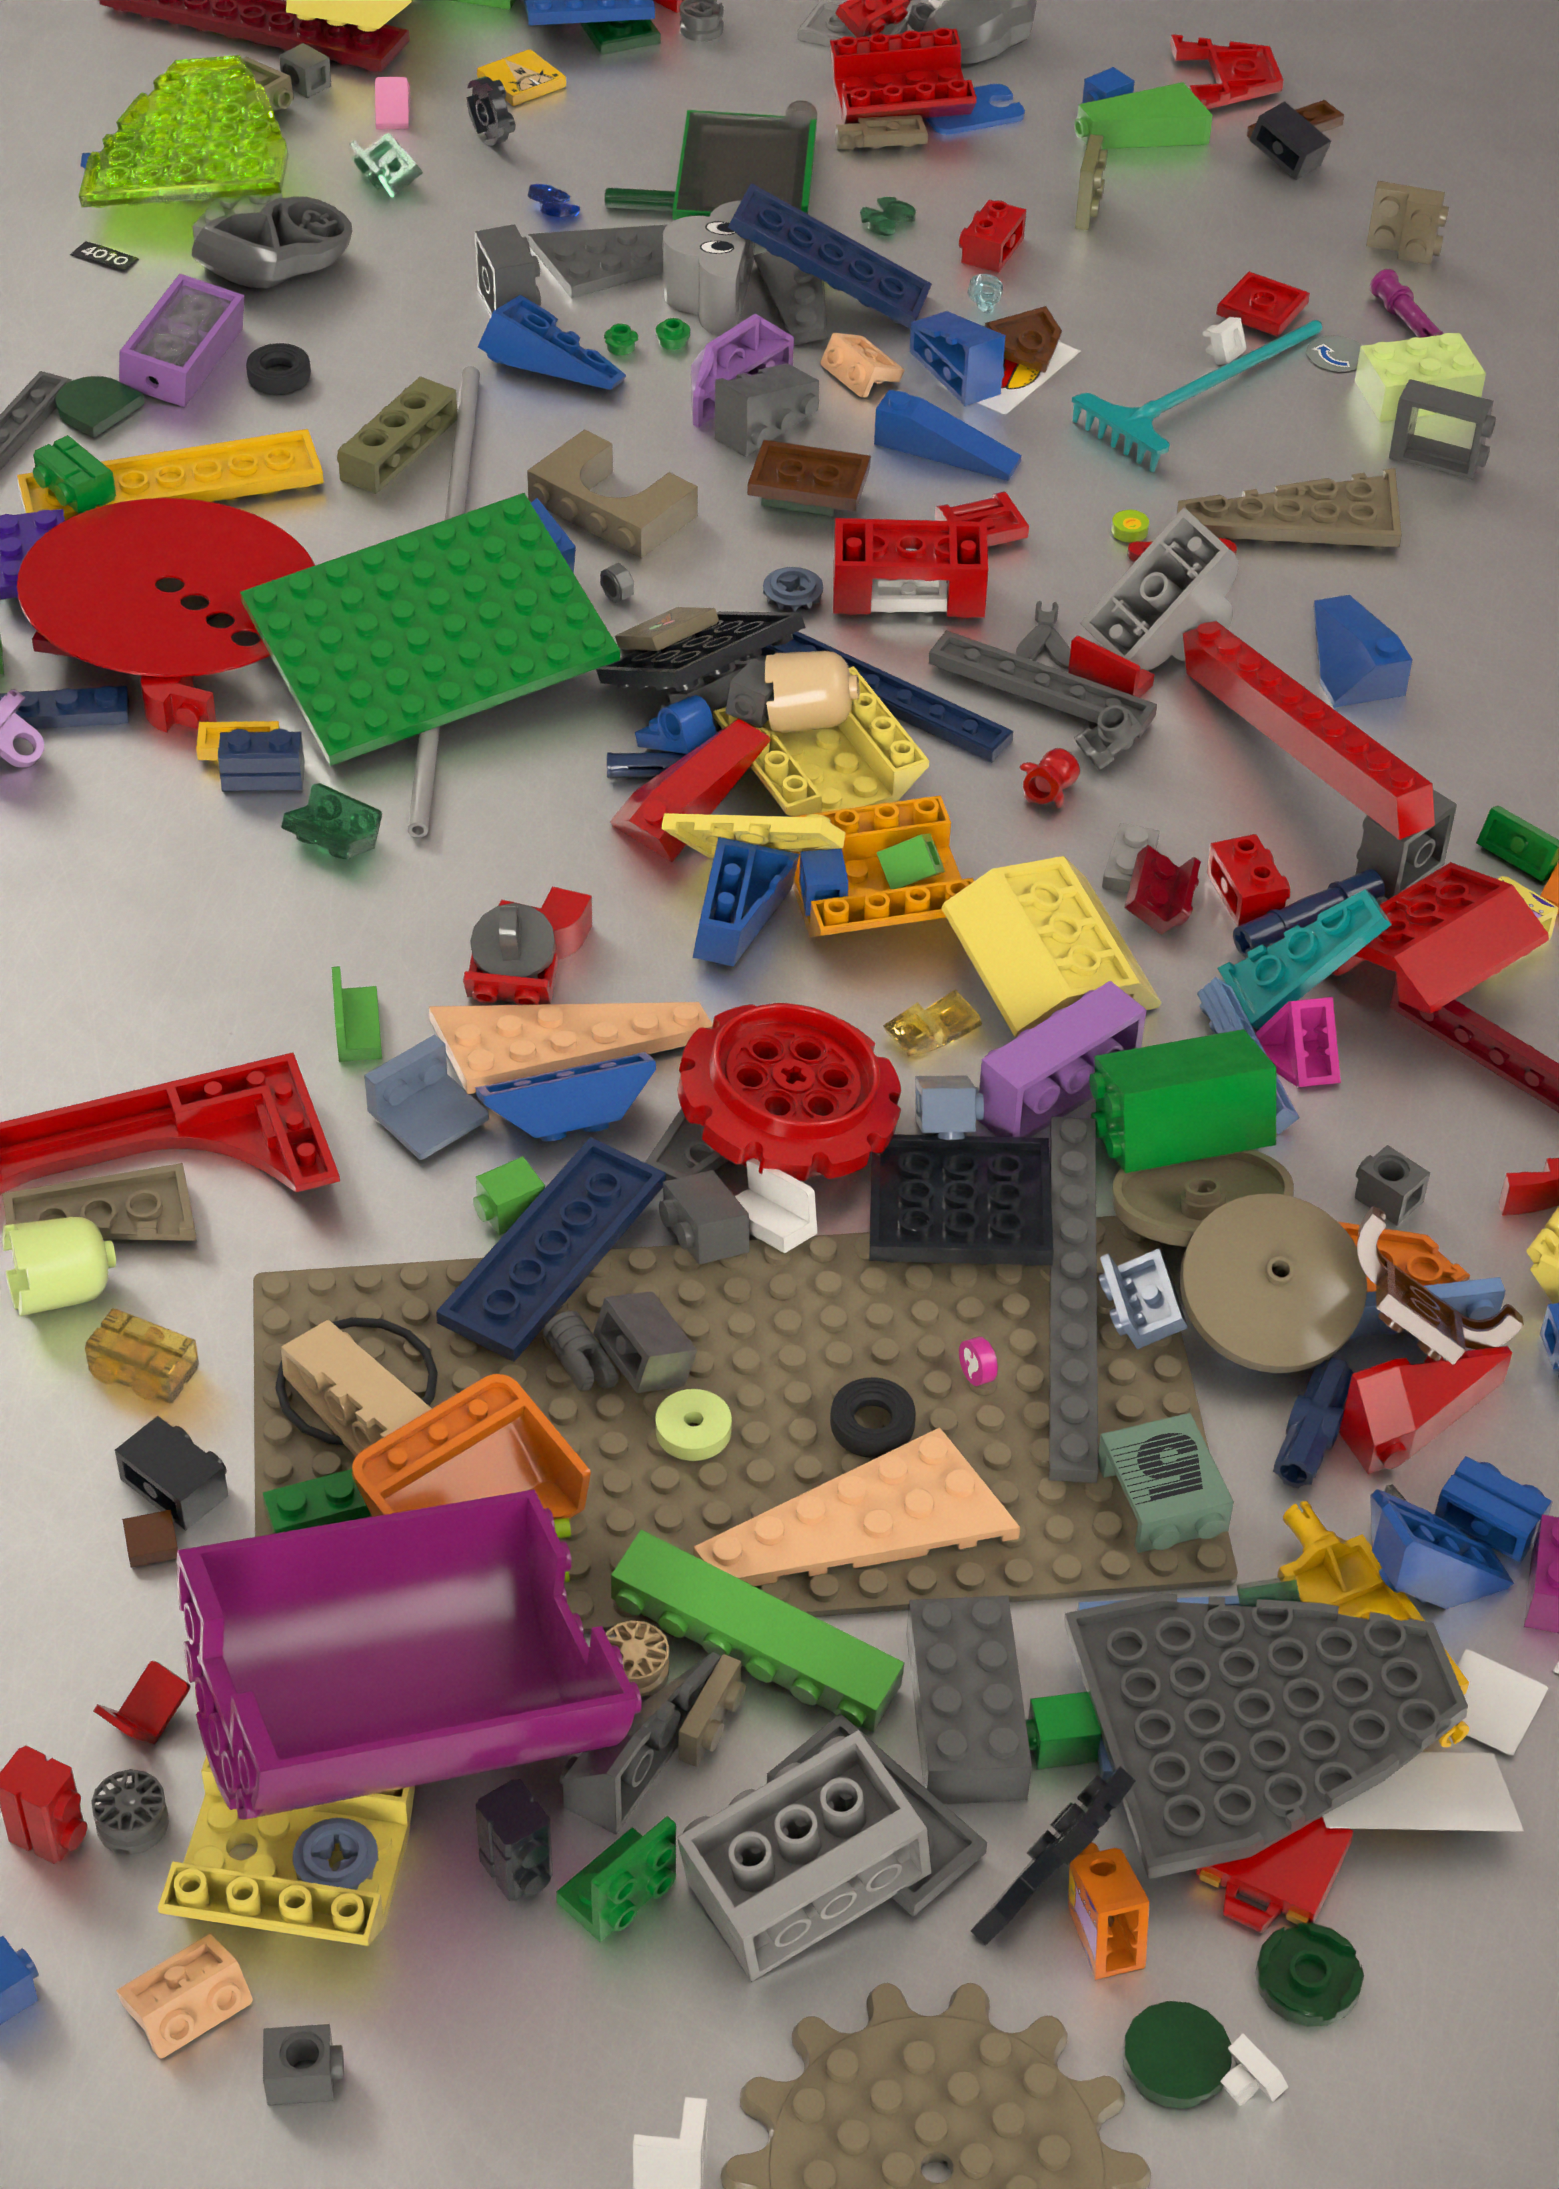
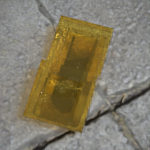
M955 989L925 1010L917 1002L883 1025L885 1032L909 1057L945 1046L982 1025L979 1014Z

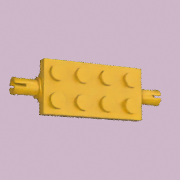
M1307 1501L1300 1502L1303 1512L1300 1511L1297 1504L1287 1509L1283 1515V1521L1290 1527L1304 1547L1302 1550L1303 1554L1296 1561L1281 1566L1278 1570L1277 1580L1292 1601L1339 1606L1338 1614L1369 1619L1370 1612L1390 1615L1393 1619L1400 1621L1409 1619L1425 1621L1404 1592H1394L1382 1580L1379 1574V1570L1382 1567L1372 1552V1546L1363 1534L1349 1540H1344L1333 1531H1327ZM1446 1651L1463 1695H1465L1469 1681ZM1463 1720L1439 1738L1441 1746H1451L1449 1736L1454 1744L1463 1740L1469 1732L1468 1725Z

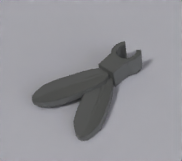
M1038 601L1035 608V620L1038 626L1020 642L1016 649V655L1033 660L1045 648L1056 665L1068 669L1070 648L1054 629V623L1058 617V604L1054 602L1052 611L1045 612L1041 610L1042 602Z

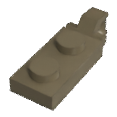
M920 115L858 118V123L839 124L835 127V144L837 149L853 150L855 147L879 149L884 146L897 145L912 147L916 144H927L928 132Z

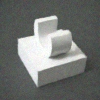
M1229 317L1220 325H1211L1202 332L1203 336L1211 338L1212 344L1206 348V353L1214 355L1216 365H1226L1247 350L1241 318Z
M1244 2033L1228 2047L1238 2065L1231 2069L1220 2082L1225 2086L1227 2093L1240 2106L1247 2102L1258 2088L1272 2102L1288 2088L1282 2073Z

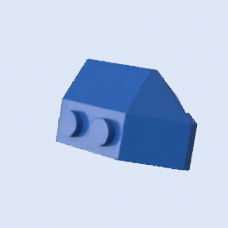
M642 1052L475 1088L477 1097L484 1105L534 1138L541 1137L542 1141H555L565 1138L567 1131L583 1128L584 1132L602 1131L609 1128L610 1122L621 1120L655 1072L656 1063L650 1055Z
M1377 1489L1370 1495L1372 1552L1382 1567L1379 1570L1382 1580L1394 1592H1404L1414 1596L1421 1603L1427 1601L1444 1609H1449L1507 1590L1514 1584L1495 1552L1488 1544L1479 1539L1476 1541L1470 1539L1458 1527L1437 1515Z

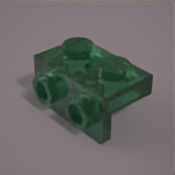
M389 132L365 151L355 140L349 144L356 154L351 159L363 175L366 173L367 178L377 190L383 187L391 197L409 186L417 177L423 174L418 164Z
M316 783L311 787L308 805L284 813L281 828L295 834L296 839L303 843L317 844L328 849L329 854L336 858L351 859L355 855L375 849L382 811L326 785Z

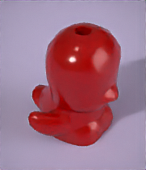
M1055 748L1047 752L1040 760L1039 765L1026 762L1019 766L1020 770L1026 772V777L1023 781L1024 799L1031 804H1046L1054 801L1058 809L1064 804L1062 790L1073 785L1080 775V766L1077 759L1063 748Z

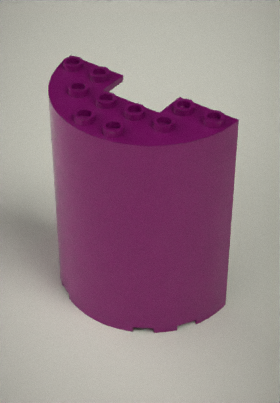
M534 1489L177 1550L179 1610L184 1611V1623L188 1641L183 1642L189 1682H195L196 1699L199 1712L196 1713V1718L216 1784L230 1810L237 1809L239 1819L247 1820L618 1745L624 1740L632 1725L634 1715L641 1712L642 1702L639 1688L634 1681L629 1682L624 1672L620 1649L616 1645H611L602 1626L592 1627L590 1646L588 1647L584 1638L581 1618L578 1613L572 1614L567 1604L564 1580L565 1572H569L572 1566L569 1547L565 1541L560 1542L555 1532L552 1512L549 1508H543Z

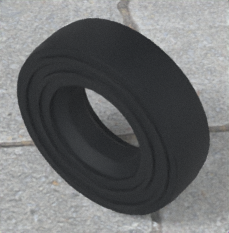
M274 343L254 350L247 358L246 371L249 383L256 390L267 394H287L301 389L308 383L311 375V366L307 353L300 347L286 343ZM273 366L290 367V369L281 372L266 370Z
M868 1377L854 1380L838 1391L831 1405L830 1425L835 1439L843 1448L862 1457L877 1458L908 1443L915 1429L916 1410L911 1396L900 1385L887 1379ZM877 1406L889 1412L891 1421L883 1428L870 1429L859 1425L854 1416L862 1407Z

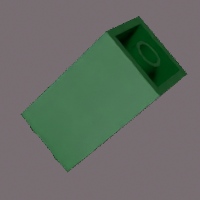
M1244 1029L1094 1056L1095 1073L1090 1074L1089 1084L1092 1096L1096 1100V1112L1091 1113L1090 1119H1095L1096 1138L1102 1140L1109 1157L1115 1158L1125 1173L1276 1145V1066Z

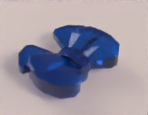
M546 184L530 185L527 196L541 204L540 211L554 217H567L569 215L576 217L579 215V206L564 203L570 200V195Z

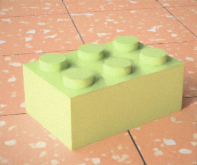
M1444 333L1438 336L1413 337L1408 340L1378 342L1376 344L1360 346L1355 382L1378 421L1385 422L1396 419L1399 398L1409 379L1481 397L1486 373L1460 333ZM1419 409L1417 417L1439 413Z

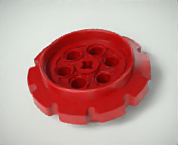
M773 1003L760 1006L748 1004L735 1007L714 1016L711 1029L698 1028L688 1040L683 1051L679 1067L681 1075L677 1093L681 1109L687 1121L704 1126L702 1140L717 1153L735 1164H742L746 1167L747 1160L757 1159L760 1162L758 1170L760 1174L763 1173V1168L779 1169L799 1181H806L809 1177L824 1175L827 1179H833L851 1174L867 1165L870 1152L882 1153L889 1145L896 1130L901 1108L897 1104L902 1090L898 1075L891 1061L888 1058L878 1057L874 1054L875 1042L861 1030L832 1014L813 1007L789 1003Z

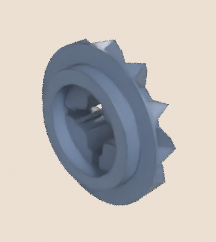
M800 567L780 568L771 572L763 582V594L766 595L768 604H777L779 610L792 608L796 612L800 607L810 610L812 603L815 604L821 601L823 582L817 574L808 569Z
M330 1818L311 1825L298 1838L293 1850V1865L298 1880L355 1890L358 1889L359 1884L365 1879H372L376 1862L379 1861L377 1843L372 1833L361 1823L347 1818ZM335 1844H339L344 1859L341 1860L337 1871H332L327 1859H330L332 1851H335Z

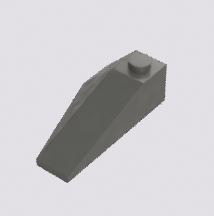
M715 1652L710 1653L644 1701L641 1712L634 1715L628 1734L618 1745L582 1752L579 1757L572 1756L566 1763L560 1776V1784L563 1785L564 1808L617 1835L679 1746V1730L719 1662L721 1655Z

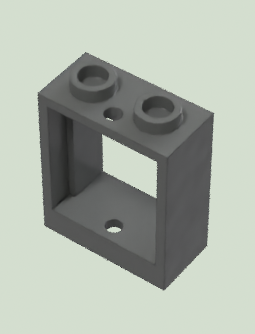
M1409 379L1399 398L1389 458L1472 480L1478 467L1484 468L1488 460L1490 446H1486L1485 442L1486 437H1491L1496 423V417L1491 416L1494 401ZM1423 409L1476 423L1471 449L1414 435L1418 410Z

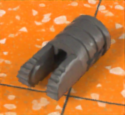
M566 1311L560 1313L547 1323L543 1335L578 1390H591L594 1381H597V1385L599 1384L600 1388L602 1387L603 1389L615 1387V1384H618L617 1380L619 1378L615 1368L578 1312Z

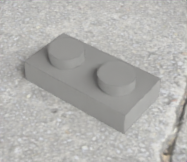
M1120 823L1103 875L1102 888L1128 893L1138 852L1147 845L1156 850L1160 831Z

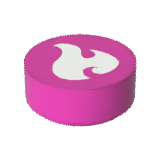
M980 1336L963 1341L959 1347V1360L967 1380L974 1386L994 1381L998 1372V1363L991 1344Z

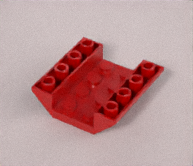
M938 28L934 31L925 32L906 31L903 34L893 35L879 33L871 37L854 38L846 36L838 40H830L834 91L842 124L858 123V118L920 115L924 119L929 117L971 114L976 105V94L972 81L964 80L962 74L961 43L956 29Z
M1450 862L1380 904L1392 925L1331 974L1339 976L1349 972L1351 968L1364 960L1370 961L1387 970L1396 972L1400 1002L1431 1014L1440 1010L1444 1005L1460 995L1469 992L1473 987L1489 977L1498 974L1502 969L1521 957L1530 954L1534 949L1549 941V935L1514 885Z

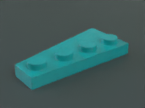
M1364 889L1318 914L1317 921L1304 928L1297 925L1284 932V939L1269 947L1261 944L1247 952L1248 958L1235 965L1228 962L1217 969L1226 984L1232 987L1250 1024L1259 1030L1288 1001H1296L1302 998L1392 924L1374 896Z

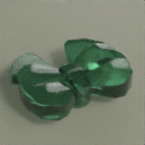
M895 197L877 199V205L884 210L883 212L868 207H863L860 211L861 222H867V228L883 236L893 235L896 230V224L900 221L914 222L916 218V209L906 202L897 200Z

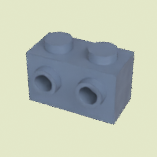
M967 1075L915 1076V1120L922 1133L938 1132L939 1139L958 1140L965 1138V1132H976V1120H983L984 1099L983 1093H979V1088L974 1086Z

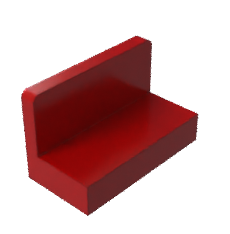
M1076 636L1071 641L1068 673L1139 698L1153 686L1155 674L1141 669L1138 664L1080 636Z

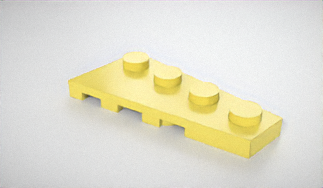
M664 813L661 828L708 858H714L718 837L787 852L843 848L845 839L844 831L830 823L831 820L828 817L819 814H809L806 817Z

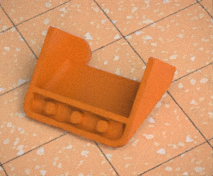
M492 1374L482 1378L365 1448L355 1457L352 1466L353 1480L372 1517L534 1489L543 1508L551 1510L554 1520L570 1519L585 1509L591 1475L587 1465L519 1383L510 1376L503 1374Z

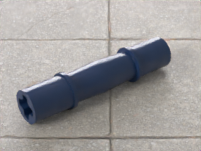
M1367 869L1340 882L1335 881L1326 890L1304 897L1280 910L1271 909L1265 915L1236 927L1233 930L1234 944L1243 957L1248 958V951L1261 944L1269 947L1284 939V932L1297 925L1304 928L1317 921L1318 914L1364 889L1372 894L1376 901L1381 900L1385 895L1383 880L1375 870Z

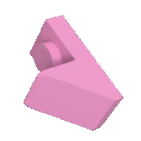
M376 77V129H409L410 82H408L406 77Z

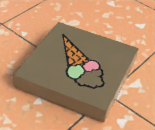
M676 607L615 635L618 647L622 649L659 651L717 624L719 618L715 608Z

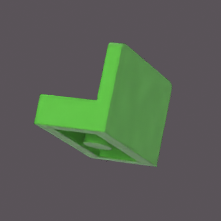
M340 966L332 967L339 1062L382 1059L377 986L342 989Z

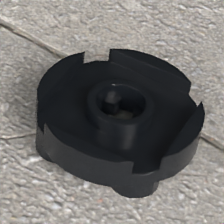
M486 76L470 81L467 89L472 87L473 89L472 96L467 97V107L476 132L478 134L484 132L488 138L484 140L487 145L492 146L505 142L508 139L509 133L515 131L516 124L512 114L508 112L504 100L506 97L504 85L500 80L492 81Z

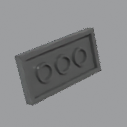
M840 1713L768 1772L767 1783L774 1780L777 1773L787 1765L795 1762L801 1764L818 1754L820 1749L831 1739L838 1736L847 1737L859 1729ZM861 1732L927 1827L931 1874L909 1887L906 1886L900 1889L892 1897L914 1917L986 1854L987 1842Z

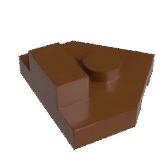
M1047 306L987 322L984 327L1005 335L1004 359L1046 373L1062 333L1061 328Z

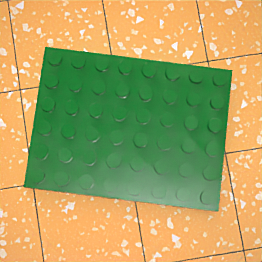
M525 493L240 592L242 604L330 766L620 660L619 647Z

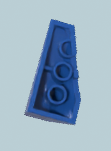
M889 389L876 408L874 445L1009 481L1021 462L1022 455L923 398Z
M1350 595L1314 600L1315 633L1318 640L1317 658L1320 664L1319 683L1333 708L1406 696L1413 660L1398 635Z

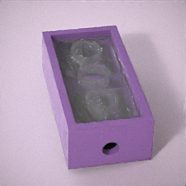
M179 273L120 350L119 382L143 394L185 408L242 331L244 295Z

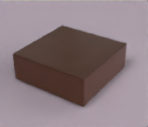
M171 1510L122 1519L131 1568L177 1559L178 1546Z

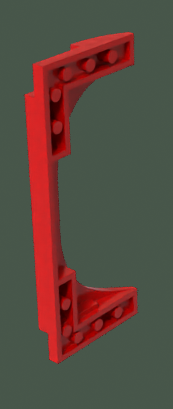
M294 1052L0 1122V1195L14 1187L45 1176L135 1154L167 1149L203 1150L236 1158L266 1172L294 1192L340 1182L337 1167Z

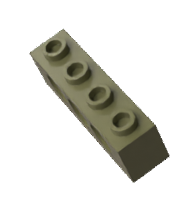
M420 376L340 447L337 454L340 480L377 494L457 420L456 390Z

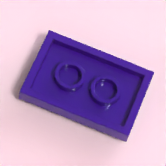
M45 509L32 513L4 514L0 516V600L18 598L17 580L22 561L36 541L49 530L65 521L63 509Z

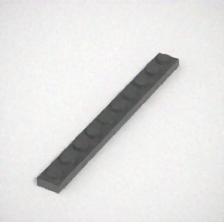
M1051 1116L1050 1177L1054 1254L1053 1265H1049V1480L1097 1483L1095 1119Z

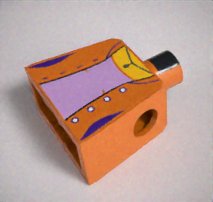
M1091 1842L1069 1865L1068 1906L1095 1980L1146 1968L1149 1899L1121 1849L1111 1848L1099 1851L1098 1846ZM1109 1916L1113 1918V1925L1111 1927L1108 1924Z

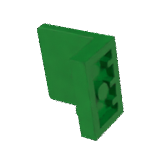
M666 1816L644 1836L633 1827L556 1891L557 1903L599 1942L614 1930L619 1932L625 1929L633 1921L639 1908L652 1897L657 1899L663 1896L676 1879V1823L669 1816Z

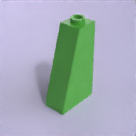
M1181 82L1079 104L1074 128L1076 135L1086 145L1088 144L1090 134L1103 136L1102 149L1209 144L1213 115L1191 90Z

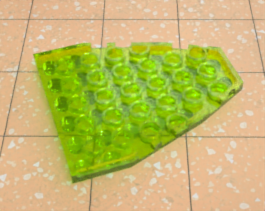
M240 55L175 60L165 73L159 75L153 81L155 89L148 96L146 93L141 92L132 101L116 122L117 132L106 134L102 139L104 144L100 153L93 151L90 154L78 197L81 208H105L110 205L127 204L129 206H136L141 203L203 201L208 198L221 197L235 199L241 196H271L282 193L289 153L285 138L281 135L278 121L275 120L274 112L265 89L261 84L255 82L254 74L249 68H246L245 62Z

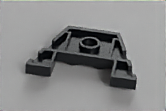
M1121 1766L1106 1781L1097 1775L1077 1797L1083 1804L1079 1807L1076 1803L1070 1802L1050 1824L1056 1830L1055 1834L1053 1835L1047 1830L1027 1851L1032 1860L970 1931L986 1946L1014 1918L1032 1894L1064 1862L1069 1865L1095 1839L1100 1832L1098 1829L1111 1817L1110 1811L1120 1804L1136 1780Z

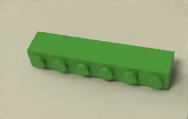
M642 1529L611 1574V1599L615 1600L616 1604L627 1613L632 1615L642 1614L658 1622L660 1627L668 1634L679 1638L685 1636L701 1644L709 1654L715 1652L721 1656L725 1654L741 1661V1665L746 1667V1670L754 1678L767 1683L773 1681L787 1688L796 1699L807 1705L818 1704L835 1713V1716L841 1713L857 1728L863 1727L874 1733L902 1685L905 1662Z

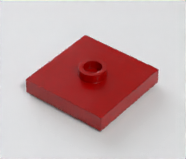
M1247 272L1217 304L1216 315L1224 318H1241L1243 325L1278 337L1308 304L1310 293L1264 276Z

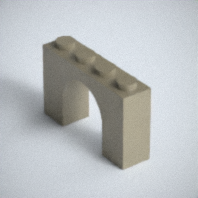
M585 429L527 470L529 501L532 502L538 498L548 511L641 559L698 516V486L670 472L644 491L633 496L621 498L605 497L590 491V489L613 473V448L611 442Z

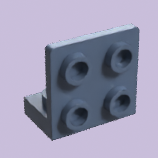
M435 1034L364 1075L367 1111L420 1160L427 1158L489 1120L488 1110L470 1094L467 1095L465 1089L447 1074L446 1044Z

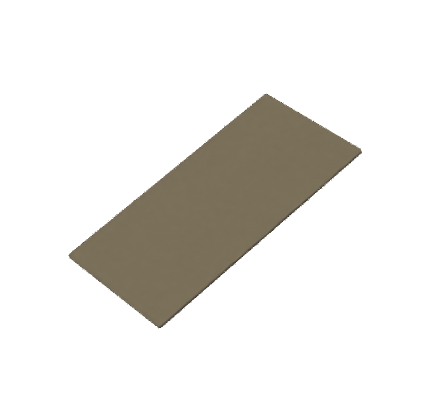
M1117 1216L1096 1217L1098 1451L1102 1433L1187 1413L1192 1414L1208 1447L1181 1331L1137 1349L1127 1334L1122 1336L1118 1334L1110 1316V1310L1116 1308L1114 1300H1108L1099 1281V1275L1105 1273L1100 1259L1101 1256L1109 1253L1116 1265L1119 1266L1156 1249H1160L1162 1252L1161 1243L1132 1231ZM870 1232L817 1235L786 1253L760 1239L749 1240L748 1253L700 1265L687 1249H682L680 1245L610 1249L552 1318L566 1311H576L581 1315L593 1334L605 1297L653 1291L686 1336L692 1341L697 1352L685 1386L636 1393L596 1337V1341L615 1368L619 1378L617 1380L618 1384H615V1387L603 1389L602 1387L600 1388L599 1384L597 1385V1381H594L591 1390L580 1391L543 1335L544 1328L516 1361L513 1362L437 1324L436 1311L483 1258L261 1272L253 1278L255 1537L273 1534L264 1506L262 1492L352 1469L355 1456L345 1445L328 1444L304 1434L283 1414L275 1386L279 1365L282 1360L281 1346L326 1320L334 1322L358 1317L384 1319L413 1332L430 1349L438 1371L435 1397L430 1404L431 1408L436 1407L488 1375L503 1374L510 1376L519 1383L590 1469L591 1475L585 1509L569 1519L571 1537L559 1539L560 1542L565 1541L567 1543L572 1561L571 1570L569 1571L570 1582L564 1583L567 1604L572 1614H579L584 1634H591L592 1627L602 1626L606 1633L615 1625L631 1620L644 1621L656 1626L658 1629H662L658 1622L642 1614H629L621 1609L615 1600L611 1599V1574L641 1529L694 1556V1546L875 1459L853 1454L843 1448L835 1439L830 1425L831 1405L838 1391L854 1380L868 1377L890 1380L908 1392L916 1410L915 1429L909 1442L940 1427L1020 1526L1019 1539L1003 1542L1001 1537L977 1541L976 1547L958 1549L957 1544L930 1549L926 1556L854 1569L851 1563L828 1567L826 1574L809 1576L807 1571L783 1575L779 1577L776 1583L754 1587L814 1617L908 1610L909 1600L1008 1595L1009 1602L1230 1586L1236 1582L1238 1575L1228 1531L1209 1539L1197 1538L1177 1543L1165 1550L1152 1549L1138 1553L1134 1546L1138 1521L1117 1475L1103 1478L1098 1467L1097 1483L1049 1480V1265L1025 1266L1013 1264L980 1265L972 1263L935 1264L931 1262L890 1263L886 1261H869ZM349 1327L341 1329L342 1332H347L356 1344L420 1399L424 1398L429 1374L422 1354L404 1337L382 1328ZM980 1336L991 1344L997 1358L998 1372L994 1381L974 1386L967 1380L961 1368L959 1347L963 1341ZM286 1379L285 1390L291 1408L308 1425L331 1435H336ZM686 1389H702L716 1394L728 1405L732 1416L731 1437L727 1446L720 1453L705 1460L688 1461L670 1455L660 1446L655 1429L656 1412L662 1401L675 1392ZM877 1406L862 1407L854 1416L859 1425L870 1429L883 1428L891 1421L889 1412ZM690 1423V1424H688V1425H689V1426H698L699 1424H697V1423Z

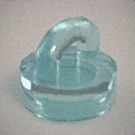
M989 274L974 276L970 280L968 288L969 298L984 313H990L993 310V306L1001 300L1003 292L1002 282Z

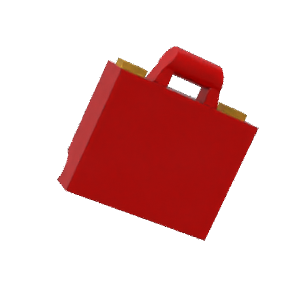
M1320 1817L1249 1858L1198 1868L1196 1875H1199V1880L1217 1888L1223 1886L1226 1888L1223 1916L1260 1933H1263L1280 1914L1286 1915V1920L1297 1925L1298 1923H1315L1342 1866L1347 1850L1352 1843L1354 1831L1349 1828H1326L1323 1817ZM1237 1894L1268 1907L1266 1912L1237 1899Z

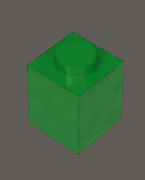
M1088 1692L1030 1699L1026 1727L1029 1749L1033 1750L1037 1770L1097 1762L1101 1731Z

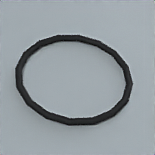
M351 1317L332 1322L340 1330L349 1327L382 1328L404 1337L422 1354L429 1374L426 1394L422 1400L430 1406L435 1397L438 1371L430 1349L413 1332L384 1319ZM281 1360L275 1390L283 1414L302 1433L328 1444L344 1445L338 1435H331L308 1425L291 1408L285 1390L286 1378L283 1375Z

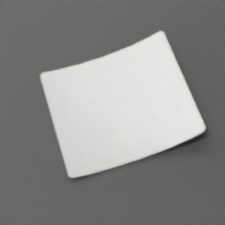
M1466 1649L1457 1666L1469 1681L1467 1693L1464 1695L1468 1709L1466 1718L1463 1719V1722L1469 1727L1467 1735L1512 1756L1529 1728L1548 1690V1686L1477 1652Z

